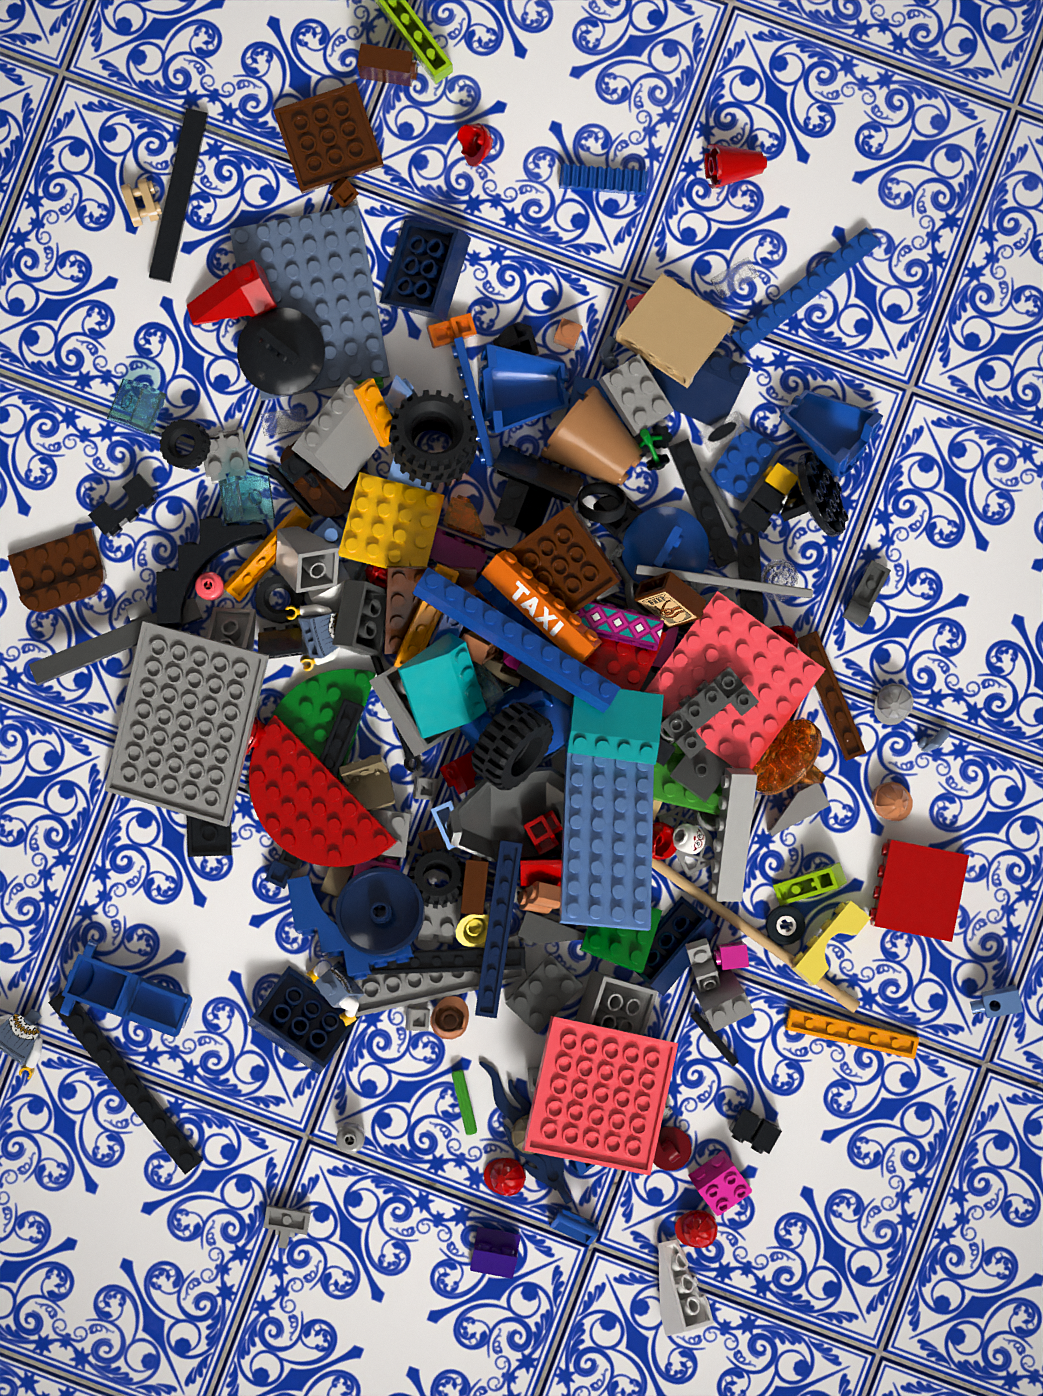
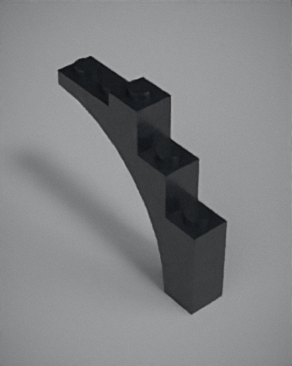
M206 516L205 519H199L200 544L185 542L184 545H178V571L173 568H165L161 572H156L157 624L170 628H183L184 609L196 579L215 559L234 547L252 541L265 540L268 537L266 524L261 522H251L249 525L229 523L227 526H224L222 518L217 516Z

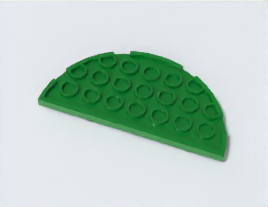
M338 669L315 675L292 689L275 708L269 721L274 715H277L320 759L344 698L366 707L372 688L369 681L375 678L376 673L360 669ZM360 722L358 724V727L349 746L342 766H345L348 762ZM339 771L337 778L340 781H342V776L340 775Z

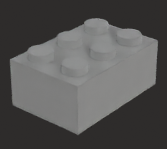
M639 354L607 373L599 380V383L633 437L638 435L642 429L651 427L674 411Z

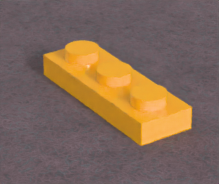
M368 378L354 388L353 391L380 446L386 447L391 443L389 442V435L393 418L374 379Z

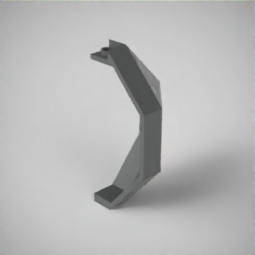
M539 767L524 782L522 781L519 786L513 787L511 790H499L483 779L450 812L446 823L450 844L491 862L498 861L501 840L523 843L520 860L548 858L562 853L563 830L554 834L559 845L539 855L523 826L553 810L563 828L564 774L553 767Z

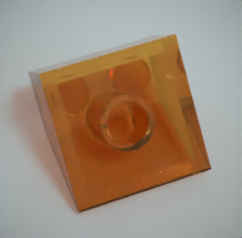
M458 495L457 498L451 497L443 520L444 526L486 541V531L470 499Z

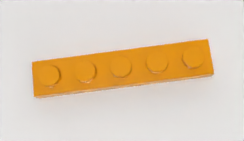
M295 506L224 584V589L240 602L276 562L277 529L295 526L306 529L313 520Z
M437 564L435 572L453 583L456 582L459 575L458 571ZM421 600L393 662L394 666H402L426 649L442 613L441 611Z

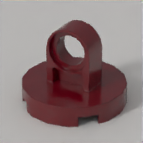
M663 1126L660 1128L653 1163L665 1171H675L682 1168L689 1161L692 1153L689 1137L678 1127Z

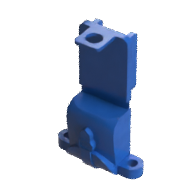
M89 939L83 954L78 953L72 970L70 969L67 976L68 981L62 993L65 999L60 1013L69 1016L75 1002L78 1001L169 1036L177 1037L181 1029L185 1027L191 1012L192 996L93 959L98 942Z

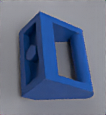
M559 1205L549 1225L550 1228L589 1246L599 1233L598 1223Z

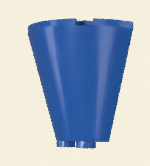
M486 345L480 358L481 361H484V365L479 369L478 377L479 399L484 421L489 422L490 425H487V429L491 433H500L569 407L571 396L570 392L565 390V382H568L569 377L568 371L565 369V363L494 345Z
M805 389L800 396L796 395L788 408L784 407L779 418L796 433L813 453H816L818 458L835 476L842 478L854 468L867 450L866 446L869 444L870 438H874L883 415Z

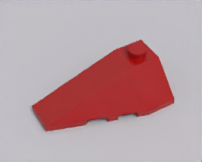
M254 259L233 269L186 305L193 325L213 323L228 318L232 320L239 319L241 316L248 315L254 317L277 307L265 270Z

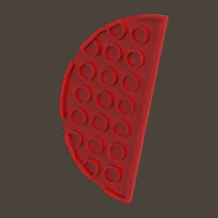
M274 715L264 728L266 734L259 737L258 746L254 747L249 768V789L253 807L260 823L269 836L291 855L312 864L328 867L360 864L380 856L398 842L397 839L277 715Z

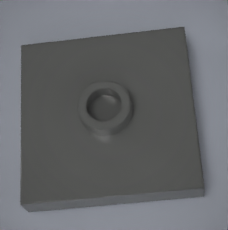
M704 747L691 759L685 755L670 774V777L706 803L721 783V777L725 773V768L732 767Z

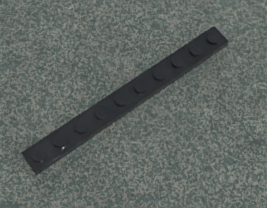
M63 991L48 1002L186 1175L204 1159L78 1001L75 1002L69 1016L60 1013L65 996H62Z

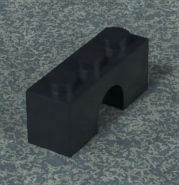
M139 473L122 486L128 495V504L125 508L114 510L109 503L104 501L88 515L108 538L118 535L123 530V525L127 522L132 523L140 516L139 512L144 508L149 509L157 502L156 498L159 495Z

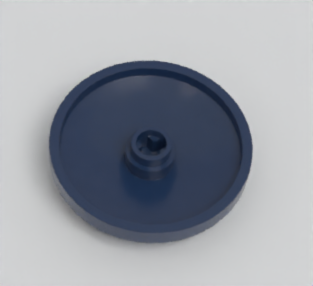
M379 867L357 874L344 886L336 904V923L341 935L351 947L363 954L380 957L400 952L415 940L424 922L425 905L422 894L416 888L417 885L412 883V879L398 870Z

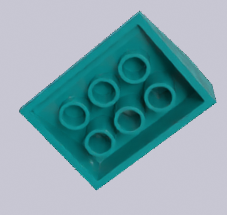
M447 633L398 668L420 737L423 739L471 723L487 711L466 641L451 633Z
M620 688L611 705L604 713L573 695L565 744L567 753L656 765L664 695Z

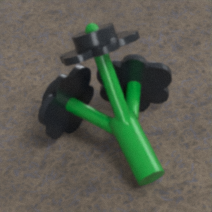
M655 425L651 435L647 429H642L638 435L633 437L643 451L640 455L641 457H645L649 452L653 456L651 460L646 462L649 471L661 470L670 462L667 454L661 455L655 451V449L668 448V443L673 439L672 434L668 432L667 426Z

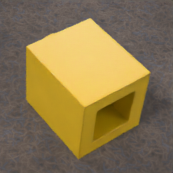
M778 462L774 467L770 465L763 474L766 478L764 482L784 497H786L798 480V476Z

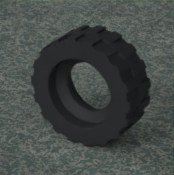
M178 419V421H173L170 425H167L165 431L161 434L162 437L159 442L160 452H162V457L167 460L168 464L188 470L202 465V462L207 459L211 441H209V434L206 433V429L200 426V424L186 419ZM183 434H189L194 439V448L188 455H181L176 450V441Z
M281 574L272 575V577H267L265 581L261 582L259 588L256 589V608L265 619L273 623L283 624L291 622L286 616L294 615L295 611L293 609H274L269 603V596L275 589H285L291 597L289 605H293L298 609L305 603L304 593H296Z

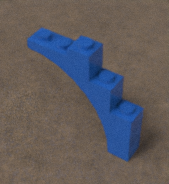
M310 876L287 879L295 932L302 934V937L315 935V931H318L321 953L324 956H328L329 959L340 957L341 953L344 952L347 974L350 978L354 977V980H363L367 978L368 974H372L371 965L383 967L387 966L389 961L396 960V963H404L410 961V957H414L411 945L395 954L380 957L366 955L355 950L347 943L341 935L338 926L323 910L316 896Z

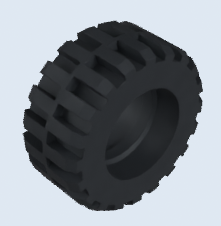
M516 702L509 704V707L503 708L499 714L493 717V720L486 725L484 732L480 734L471 757L474 771L499 790H511L513 787L519 786L522 781L524 782L536 770V767L542 762L544 755L549 750L548 747L552 742L554 733L551 721L527 703Z

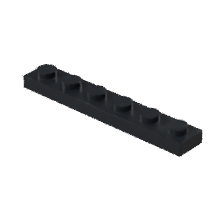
M689 439L669 446V453L695 516L707 534L709 549L717 569L738 561L714 499L699 474L701 468Z

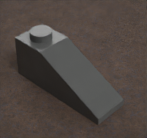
M526 911L517 936L521 937V942L532 946L533 942L542 944L583 940L585 932L537 913Z

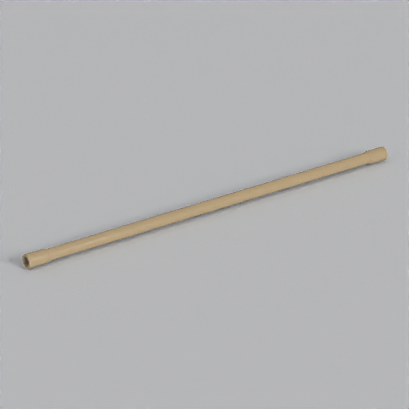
M652 858L653 869L790 967L794 965L792 962L795 957L716 901L663 861ZM823 976L817 982L816 986L835 998L838 1003L852 1013L859 1007L860 1002L846 991L839 989Z

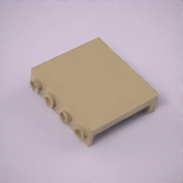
M662 273L617 330L615 340L688 388L693 382L695 374L727 332H731L734 320L727 313L720 312L714 308L709 301L702 300L696 296L692 290L679 285L674 278L667 277Z

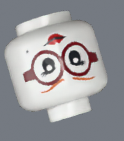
M684 823L675 829L673 843L676 849L688 854H697L704 847L706 837L701 828Z

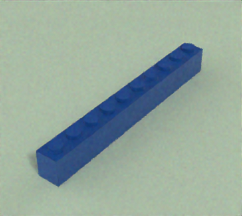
M429 567L412 593L602 713L608 709L621 688Z

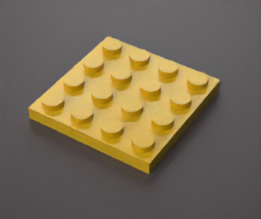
M359 472L338 551L339 556L387 569V566H427L445 495Z

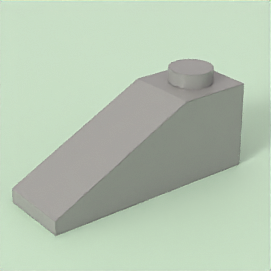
M809 780L799 786L800 790L795 792L768 830L770 836L830 806L818 782L812 783Z

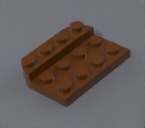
M295 442L284 449L280 458L281 464L295 453L292 450ZM363 466L345 490H343L329 478L321 479L311 469L309 472L314 475L319 483L316 488L311 487L303 478H300L293 485L320 516L340 518L350 510L359 472L369 475L370 473Z
M91 528L7 556L20 593V601L29 610L47 613L50 610L74 602L93 598L102 590L105 579H107L106 570Z

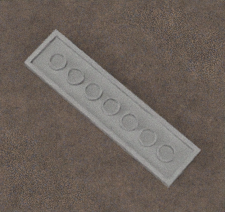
M517 935L509 937L507 947H520ZM466 946V947H461V948H457V949H471V948H481V947H468V946ZM504 970L502 984L527 979L526 971ZM481 971L367 975L366 979L355 980L365 993L358 999L359 1006L355 1017L479 990Z

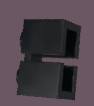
M764 482L736 520L757 534L760 530L764 533L772 523L769 519L773 513L778 515L783 509L784 504L782 502L785 497Z
M743 1106L740 1107L729 1127L730 1132L733 1133L732 1138L741 1143L744 1140L751 1143L750 1148L760 1154L763 1152L770 1154L782 1133L780 1127L764 1118H759V1115Z

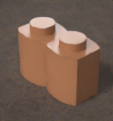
M539 881L534 882L519 893V909L547 915L552 909L560 907L561 886Z

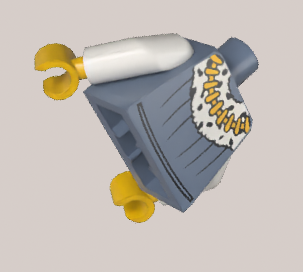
M318 604L304 605L298 609L293 605H288L285 610L293 609L295 614L286 616V618L293 620L297 615H301L298 620L309 655H303L300 658V663L310 662L308 665L303 666V669L310 671L313 668V664L320 665L335 659L341 650L340 647L332 645L339 612L332 611L329 607Z
M322 961L306 973L332 1007L346 1009L345 1012L339 1015L343 1019L345 1026L356 1020L355 1014L359 1006L358 999L365 993L356 981L348 976L347 970L340 961L332 967L327 961Z
M31 1009L25 1018L18 1013L13 1015L6 1014L0 1017V1050L23 1066L19 1071L20 1076L24 1070L29 1071L30 1075L27 1079H30L34 1074V1068L41 1056L43 1039L40 1036L41 1031L35 1026L42 1016L34 1009Z

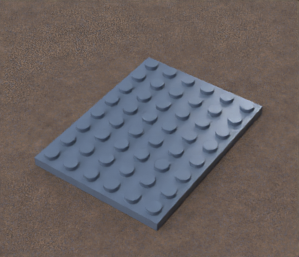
M358 205L229 229L236 267L254 259L265 270L277 305L275 308H291L304 313L317 325L323 336L325 361L319 376L309 387L293 395L340 387L348 377L353 381L374 377H390ZM249 315L246 316V321H247V323H248L253 317H250ZM260 391L262 401L286 397L270 395Z

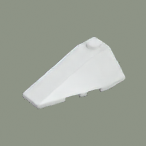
M677 1239L658 1243L660 1316L665 1335H675L714 1324L709 1302L705 1295H701L697 1287L699 1282L696 1276L692 1277L688 1269V1261Z

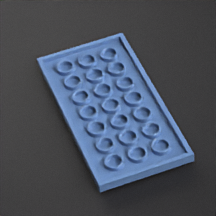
M565 750L560 923L644 931L651 929L653 764L567 753Z

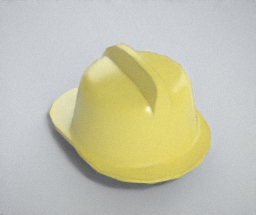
M465 915L456 927L458 941L464 946L485 948L489 915Z

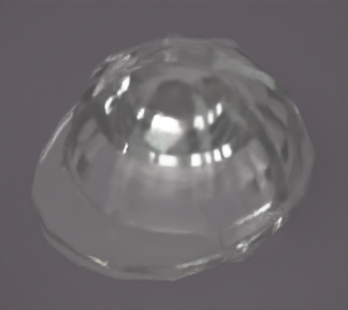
M772 560L764 566L761 572V582L797 586L798 571L787 560ZM764 592L767 598L776 602L790 598L787 595Z

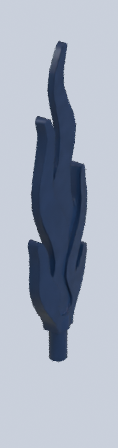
M480 1061L479 1064L491 1077L495 1104L511 1121L512 1125L521 1117L530 1114L532 1105L514 1088L512 1080L509 1079L508 1081L509 1092L520 1105L521 1112L515 1109L508 1101L499 1074L493 1067ZM505 1124L503 1128L513 1150L538 1167L535 1168L525 1163V1170L538 1181L549 1185L555 1191L557 1190L566 1205L572 1202L573 1198L565 1187L564 1159L539 1153H522L514 1146L511 1140V1130Z

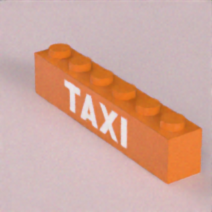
M504 550L496 554L481 574L553 643L581 663L586 661L602 643L596 632L588 629L582 623L581 618L571 613L561 599L554 597L549 592V588L533 577V573L528 568L523 567L511 552Z

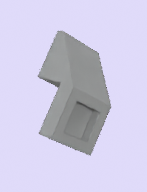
M707 938L685 944L699 991L704 992L720 987L719 976L712 959Z

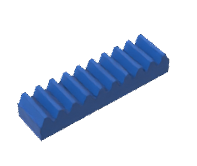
M564 163L561 164L559 189L646 196L648 172L646 170L638 171L637 169L629 170L625 168L621 170L620 168L586 167L585 165L577 166L576 164L568 165Z

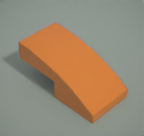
M471 313L452 317L448 321L427 327L433 349L454 343L455 338L463 337V339L477 334Z

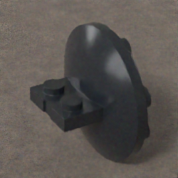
M278 307L254 316L245 325L238 340L237 358L244 376L254 387L270 395L288 396L303 391L317 379L325 361V343L319 328L307 315L295 309Z
M807 452L799 457V489L788 495L781 516L785 522L809 512L814 522L828 536L836 537L844 532L846 529L845 522L849 520L840 496L842 488L838 481H834L833 473L818 458L816 453Z

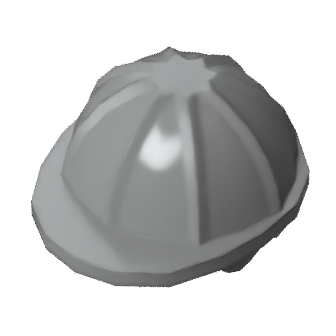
M892 683L883 686L875 698L874 711L877 719L887 725H895L903 721L913 708L914 699L911 691L901 684Z

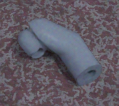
M941 728L933 739L929 741L927 737H923L918 741L917 745L923 752L937 749L949 737L950 732L945 728Z

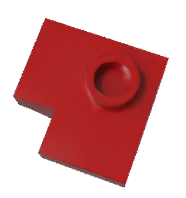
M474 750L439 768L448 787L454 786L459 795L476 787L474 778L477 773L474 771L471 763Z
M553 810L523 826L539 855L559 845L554 834L563 830Z

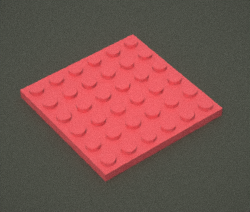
M717 591L704 608L701 619L695 620L644 692L664 695L662 716L666 718L680 706L678 704L680 700L687 695L690 697L697 692V686L705 680L707 682L711 681L729 666L759 703L743 716L729 703L696 730V732L707 744L705 746L707 749L732 767L753 769L823 674L825 668Z
M551 1016L522 1149L524 1151L651 1175L678 1043Z

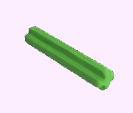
M456 1070L452 1072V1079L466 1135H473L477 1133V1126L463 1070Z

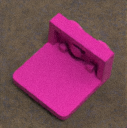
M724 1150L688 1175L697 1191L717 1216L726 1212L752 1192L751 1187Z

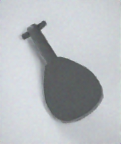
M618 544L609 557V561L613 562L625 583L624 592L628 609L636 610L640 615L647 616L651 613L634 600L639 583L632 580L620 558H622V552L625 550L623 544Z

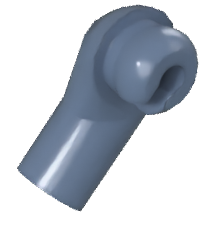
M609 335L599 351V356L602 364L606 368L611 369L617 365V358L614 357L612 352L617 341Z

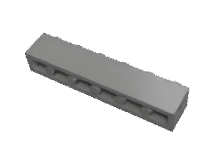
M725 768V773L721 777V787L723 789L722 796L718 800L720 814L716 819L717 839L715 838L713 842L715 855L714 860L711 861L712 880L708 883V891L716 901L742 902L757 774L751 768Z

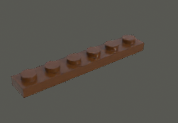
M815 631L798 638L800 651L825 668V671L814 686L844 760L848 761L865 754L866 750L818 632Z

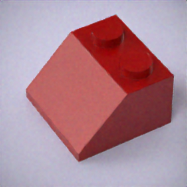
M562 858L520 860L521 886L526 888L536 881L561 886Z

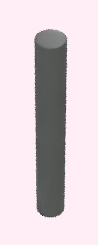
M707 468L700 470L699 474L730 528L732 529L739 525Z

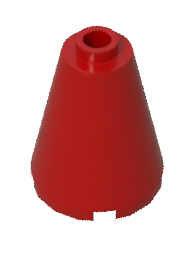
M709 144L707 148H710V151L705 153L704 157L706 179L710 178L712 184L708 185L712 189L762 174L764 169L767 168L766 156H763L761 151Z

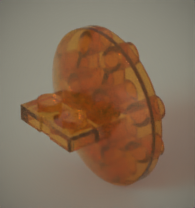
M807 719L787 721L752 769L757 774L756 792L762 795H774L797 784L806 783L811 785L813 783H823L826 775L814 765L821 749L822 734L812 721Z

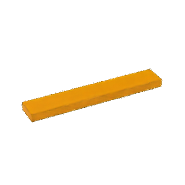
M791 1007L789 1008L785 1029L911 1059H915L919 1037Z

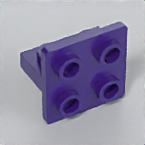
M478 1227L470 1271L512 1279L517 1264L521 1235Z

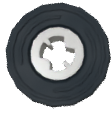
M787 905L778 906L767 917V933L778 944H794L801 939L805 932V918L794 907ZM784 919L792 924L789 926L790 930L788 931L780 928V924H783L781 921Z

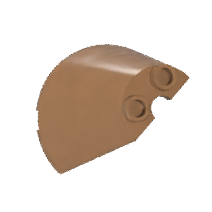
M592 386L585 392V398L583 400L579 399L555 429L547 441L549 443L548 447L543 448L541 456L616 486L620 484L622 486L629 477L626 472L631 466L636 468L643 458L640 456L643 451L598 388Z

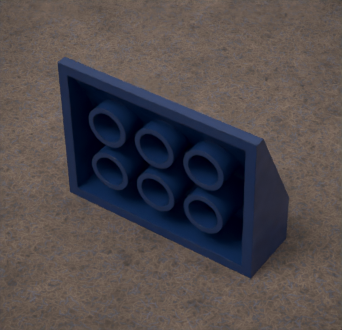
M405 220L379 303L424 317L446 321L471 237L457 228Z
M713 351L695 374L693 382L688 388L656 367L652 372V376L673 410L716 429L726 423L751 368Z
M288 966L247 1025L320 1075L360 1016H357L354 1022L345 1026L343 1019L339 1015L345 1012L346 1009L332 1007L313 982Z

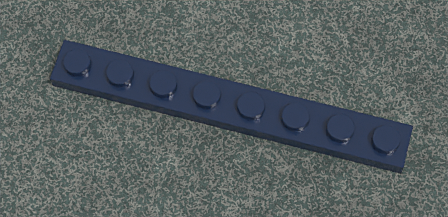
M500 841L475 1010L476 1016L497 1019L522 842Z

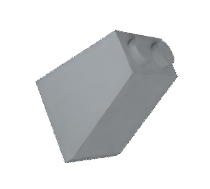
M299 526L277 529L276 569L296 593L337 586L339 547Z
M732 969L719 972L720 987L700 992L697 983L691 986L714 1032L754 1013Z

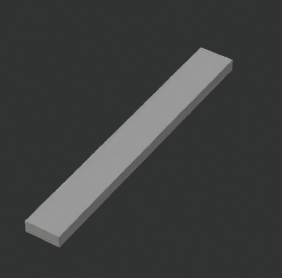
M636 565L634 574L651 577L671 571L682 581L801 598H812L813 590L808 588Z

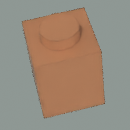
M562 318L553 343L574 351L583 326Z

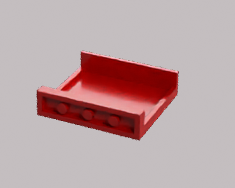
M887 839V843H883L881 855L884 856L883 864H879L877 877H880L879 884L874 887L873 891L875 905L869 911L871 925L952 942L969 855Z

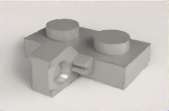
M267 1205L263 1228L275 1230V1235H280L278 1248L287 1249L289 1237L294 1238L295 1233L308 1234L311 1211Z

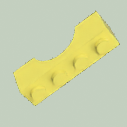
M841 902L834 910L836 913L831 920L828 918L821 925L822 931L819 935H813L806 943L808 948L804 953L800 951L792 960L794 965L791 969L810 986L816 985L829 969L825 959V949L829 940L838 933L851 936L857 935L871 919L854 902Z

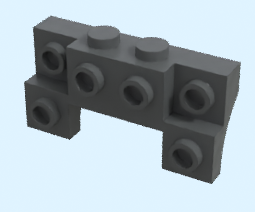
M729 666L711 681L707 682L705 680L697 686V692L691 697L689 695L685 696L679 701L678 704L680 706L661 721V726L689 759L707 745L696 730L724 707L731 703L737 712L743 716L759 703Z

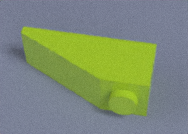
M840 862L774 884L773 888L779 905L782 906L838 889L846 884L847 880Z

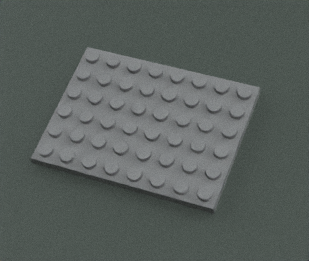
M142 621L104 791L225 827L229 826L269 655L149 621Z

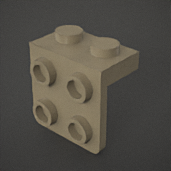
M381 754L371 755L364 760L350 762L345 766L339 767L340 775L346 782L348 790L369 811L395 803L396 799L389 768Z

